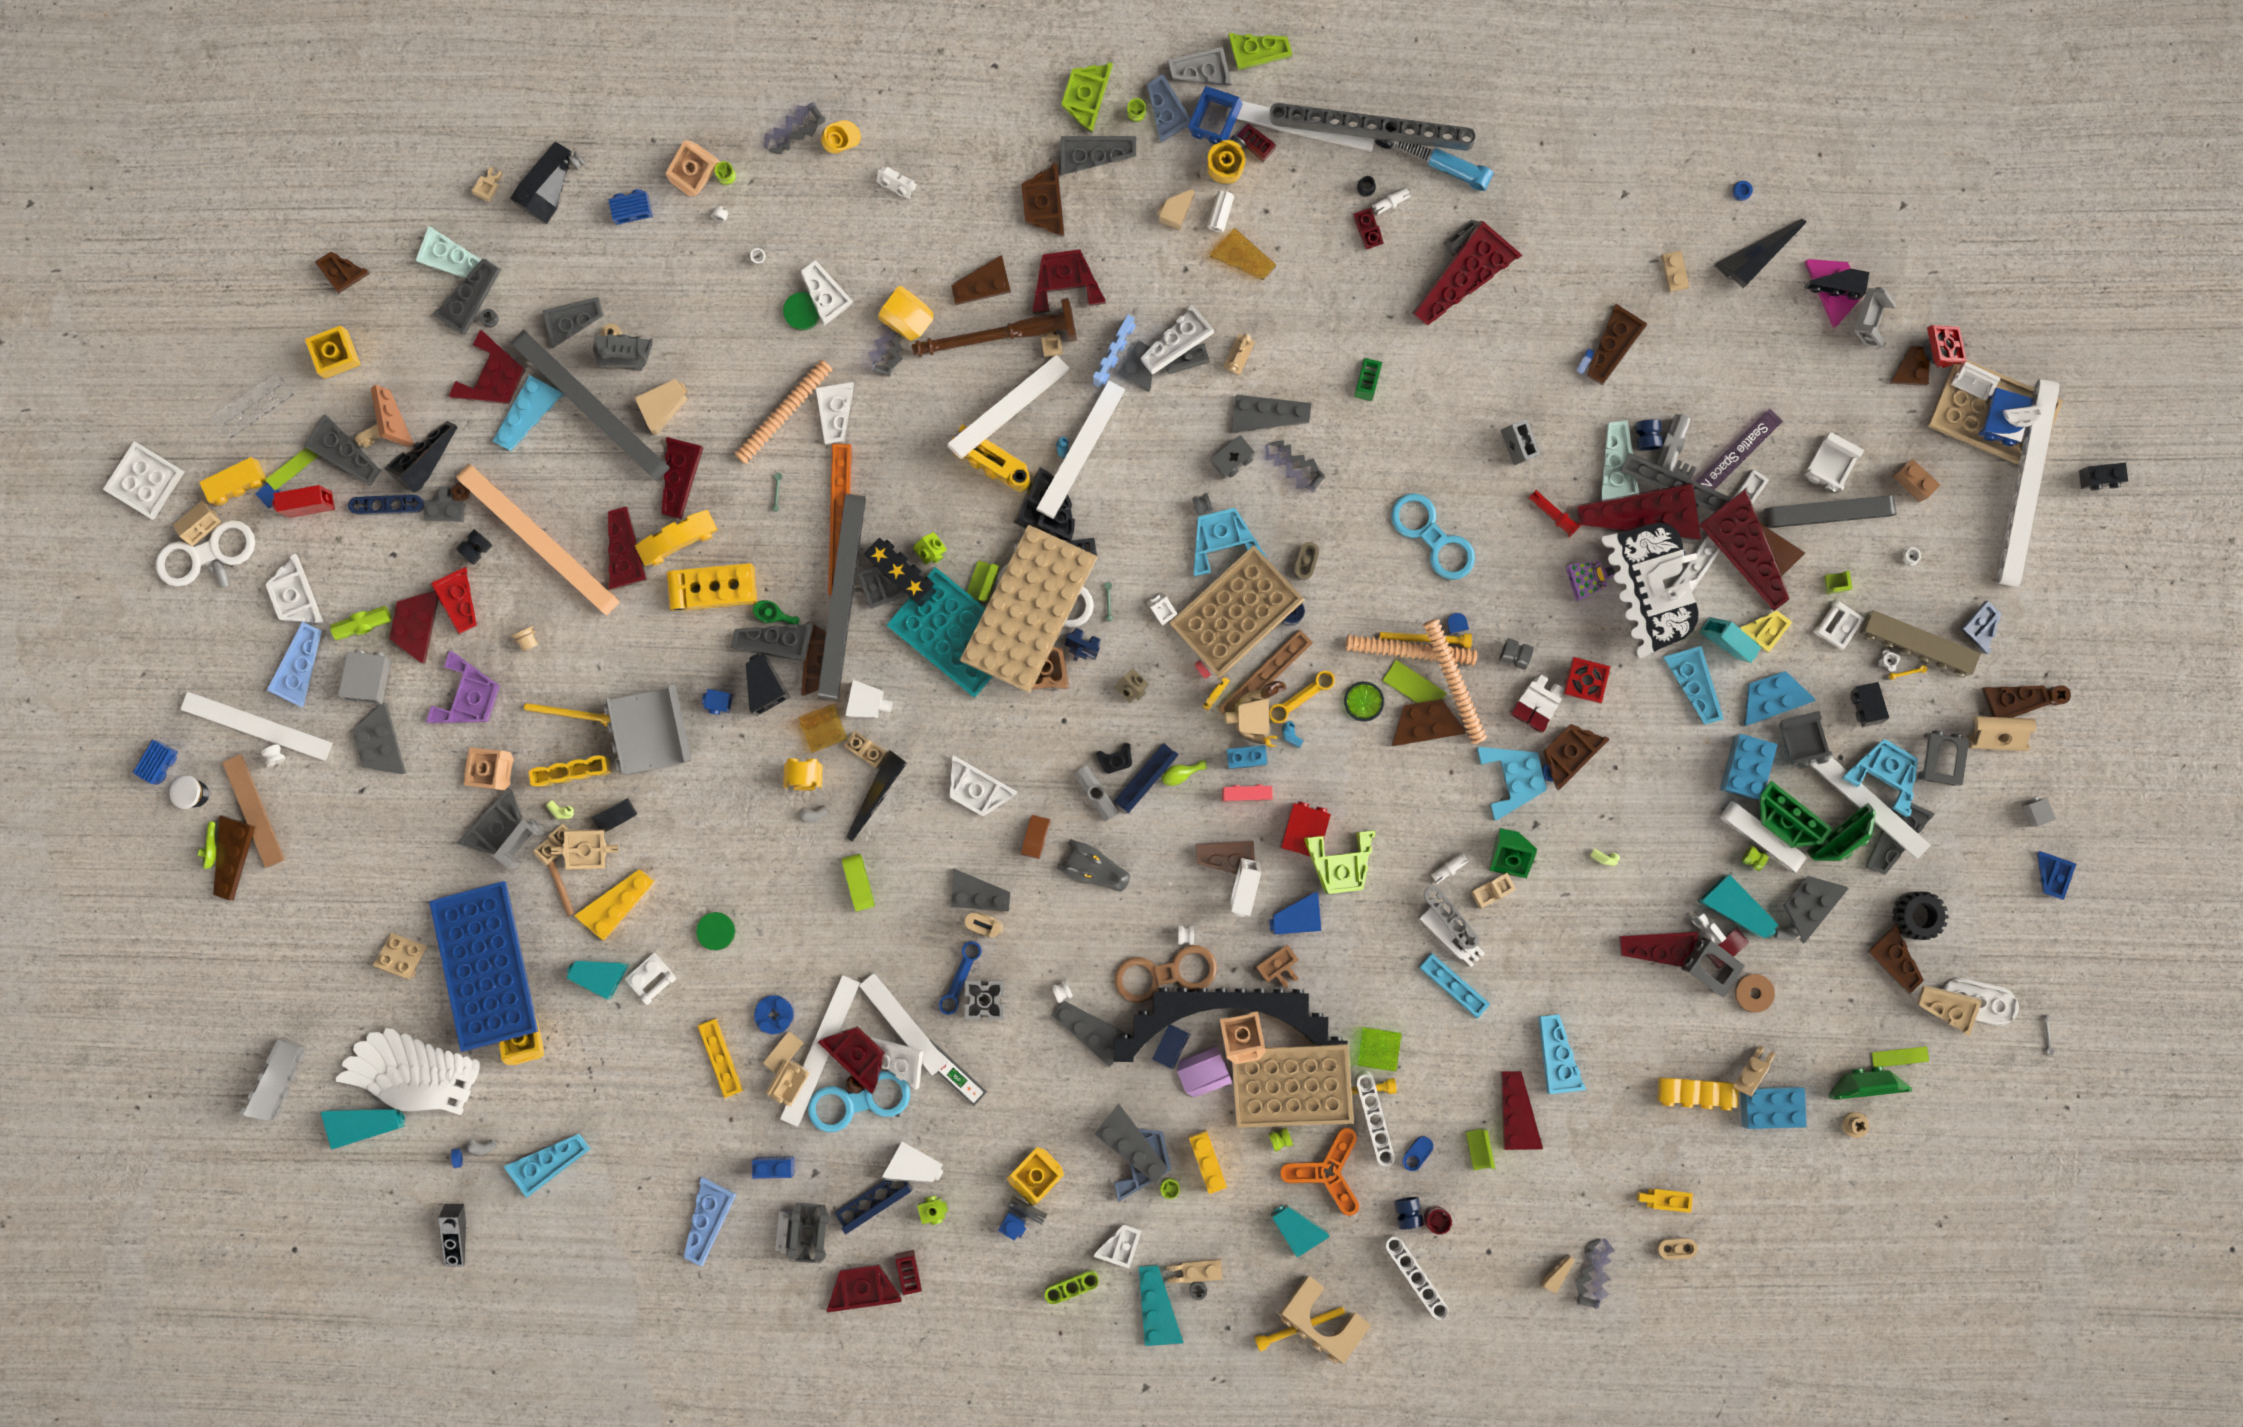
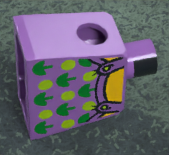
M1600 561L1570 564L1565 567L1576 602L1607 587L1606 579L1615 575L1612 566L1602 568Z

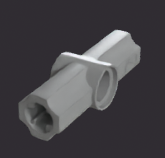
M1675 414L1669 431L1665 434L1662 441L1663 447L1656 464L1670 471H1673L1676 459L1685 444L1686 439L1684 437L1691 421L1687 416Z
M1088 765L1073 773L1105 822L1119 813ZM1093 788H1099L1102 791L1099 798L1091 796Z

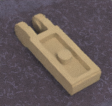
M1759 1046L1734 1083L1733 1088L1752 1097L1768 1072L1775 1053L1771 1051L1765 1062H1763L1759 1058L1764 1052V1047Z
M1221 1259L1189 1261L1166 1266L1167 1271L1182 1270L1183 1276L1167 1278L1168 1283L1222 1280Z

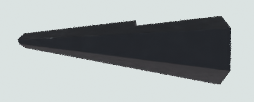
M1800 219L1717 262L1714 266L1727 278L1730 276L1744 289L1807 221Z
M891 750L888 751L846 836L852 842L887 796L886 792L908 764Z

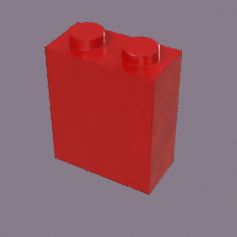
M320 485L273 493L274 499L272 504L274 510L289 518L335 510L332 491Z
M1298 801L1297 804H1292L1280 848L1311 857L1304 838L1323 836L1324 839L1331 814L1327 813L1328 809L1316 806V809L1308 807V803Z

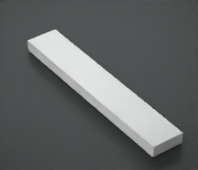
M875 973L859 985L908 1047L923 1051L922 1064L932 1076L948 1063Z

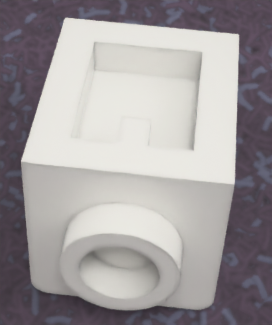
M1163 593L1152 595L1149 601L1146 602L1162 626L1178 615Z

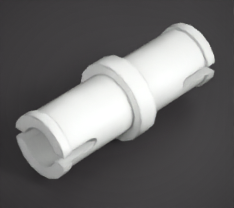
M1403 187L1393 194H1387L1386 198L1372 204V208H1375L1373 209L1375 214L1379 215L1389 208L1393 209L1400 202L1409 199L1410 194L1407 195L1409 193L1408 189Z
M1461 852L1451 861H1446L1444 866L1430 875L1439 884L1449 875L1453 876L1456 874L1455 871L1469 863V861Z

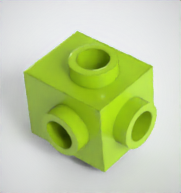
M935 532L922 537L912 547L925 565L932 562L937 564L944 558L942 555L947 551V548Z
M936 1195L924 1198V1202L918 1203L917 1208L922 1225L930 1222L931 1225H936L943 1222L942 1219L946 1217L948 1207L946 1201H942L941 1197L936 1198ZM931 1208L936 1209V1212H932Z

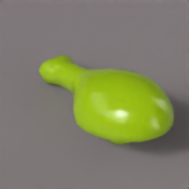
M1200 760L1197 764L1191 766L1174 765L1163 773L1162 782L1167 786L1180 785L1194 772L1205 770L1207 768L1206 761Z
M214 821L208 822L204 848H199L197 856L203 857V869L211 868L216 860L214 838L216 824Z

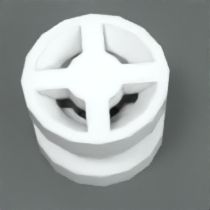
M278 744L261 751L262 756L266 758L265 763L267 767L285 760L284 755L280 753L281 748Z
M1178 925V945L1183 943L1194 945V926L1185 928Z
M1066 979L1059 985L1054 984L1051 986L1058 1003L1063 1002L1065 998L1070 999L1073 997Z

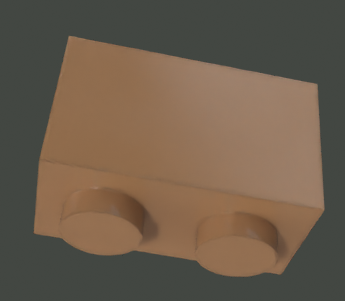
M1914 459L1905 462L1892 476L1919 502L1928 499L1940 486Z

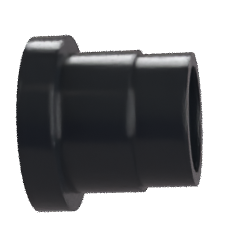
M1371 176L1363 177L1357 184V191L1363 197L1373 195L1376 190L1375 180ZM1369 182L1372 187L1365 188L1362 183Z

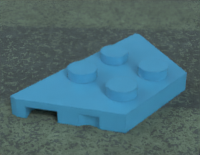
M1786 671L1748 684V699L1746 700L1745 707L1747 710L1744 725L1756 723L1816 700Z

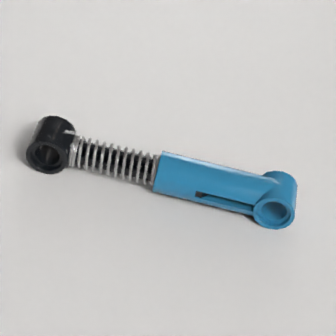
M1394 127L1386 128V130L1389 132H1393L1396 130ZM1379 139L1374 140L1378 146L1384 149L1399 148L1403 152L1411 153L1412 156H1418V159L1427 160L1429 166L1465 181L1472 188L1479 191L1487 190L1494 174L1488 167L1474 165L1436 147L1432 150V148L1429 149V147L1426 148L1423 145Z

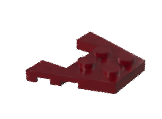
M1080 249L1042 255L1032 308L1033 314L1050 312L1047 292L1082 287L1087 289L1089 306L1106 304L1105 297Z
M479 330L473 346L490 353L474 388L455 381L449 397L452 399L510 404L526 370L485 332Z

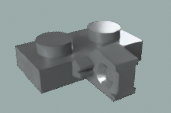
M439 487V497H435V501L424 502V520L464 522L465 503L454 502L453 497H450V488Z

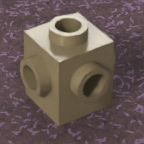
M1132 668L1120 679L1114 688L1123 698L1131 703L1135 698L1140 700L1146 694L1144 689L1149 684Z

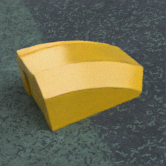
M901 285L895 289L878 314L881 322L909 341L919 338L933 320V312Z
M538 1021L539 1032L499 1042L501 1060L506 1065H517L540 1059L544 1056Z
M1036 1147L1007 1177V1180L1026 1202L1034 1206L1064 1176L1061 1165L1045 1149Z

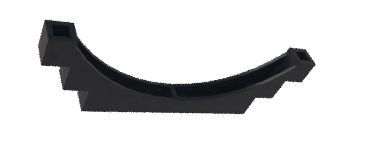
M1157 988V991H1153V1015H1149V1011H1138V1015H1133V1038H1130V1034H1118V1038H1114L1113 1062H1134V1056L1143 1045L1168 1025L1198 1012L1223 1008L1248 1009L1275 1017L1298 1030L1314 1045L1348 1044V1041L1343 1040L1341 1036H1331V1040H1328V1017H1323V1013H1312V1017H1309V993H1304V989H1292V993H1285V989H1273V993H1266V989H1254V993H1246V989L1235 988V992H1227V988H1215V992H1208V988H1196V992H1188V988H1177V992H1169V988Z

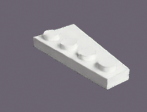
M1191 304L1188 311L1176 320V324L1164 333V337L1160 341H1156L1141 357V361L1153 375L1211 336L1214 330Z

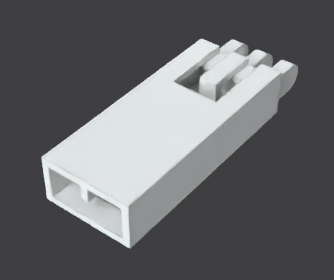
M1442 906L1440 907L1442 915L1446 916L1449 914ZM1431 907L1418 918L1460 960L1463 959L1470 967L1474 965L1469 960L1470 957L1476 962L1479 960L1474 954L1476 951L1481 956L1485 954L1478 946L1473 949H1466L1458 941L1457 943L1463 948L1461 950L1453 942L1455 936ZM1456 920L1452 922L1454 930H1461L1462 926ZM1466 930L1463 933L1458 934V936L1460 937L1461 935H1464L1467 939L1466 943L1473 945L1472 940L1474 938L1468 937L1465 933L1467 932Z

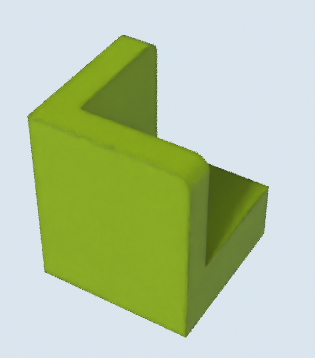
M1850 571L1824 576L1827 594L1843 593L1853 589Z

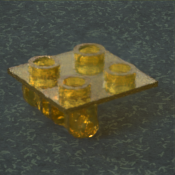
M835 704L798 717L800 727L804 731L812 753L848 739Z

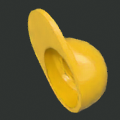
M846 120L828 125L821 133L822 146L832 154H838L857 146L861 139L857 126Z

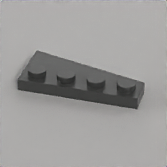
M1061 136V175L1136 157V136Z
M805 623V625L791 624L780 627L735 629L731 648L805 661L814 625L812 623Z
M1118 1103L1095 1132V1135L1156 1184L1168 1167Z

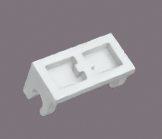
M1964 362L1959 365L1951 385L1980 399L1987 400L1989 395L1993 394L2000 377L1968 362Z

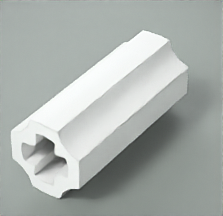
M1221 190L1217 192L1207 225L1210 230L1220 233L1224 232L1234 199L1231 193Z

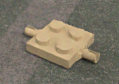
M604 829L565 830L563 846H551V855L563 854L566 870L603 869L606 867V854L619 853L618 844L607 845Z

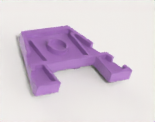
M449 651L444 667L461 672L463 675L451 711L431 706L426 722H489L500 685L456 653Z

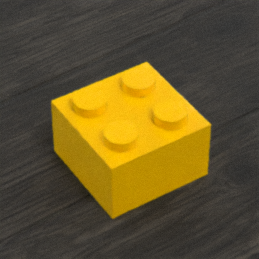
M341 325L305 339L317 374L324 379L361 366L349 332Z

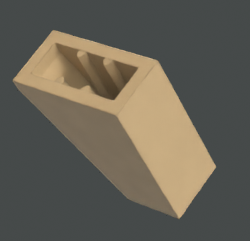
M673 379L635 397L653 435H657L687 401L685 393H688L686 386L677 379Z

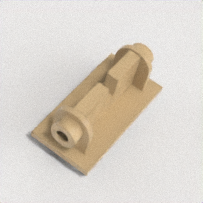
M1238 333L1223 366L1224 369L1238 375L1241 374L1256 342L1250 339L1251 336Z

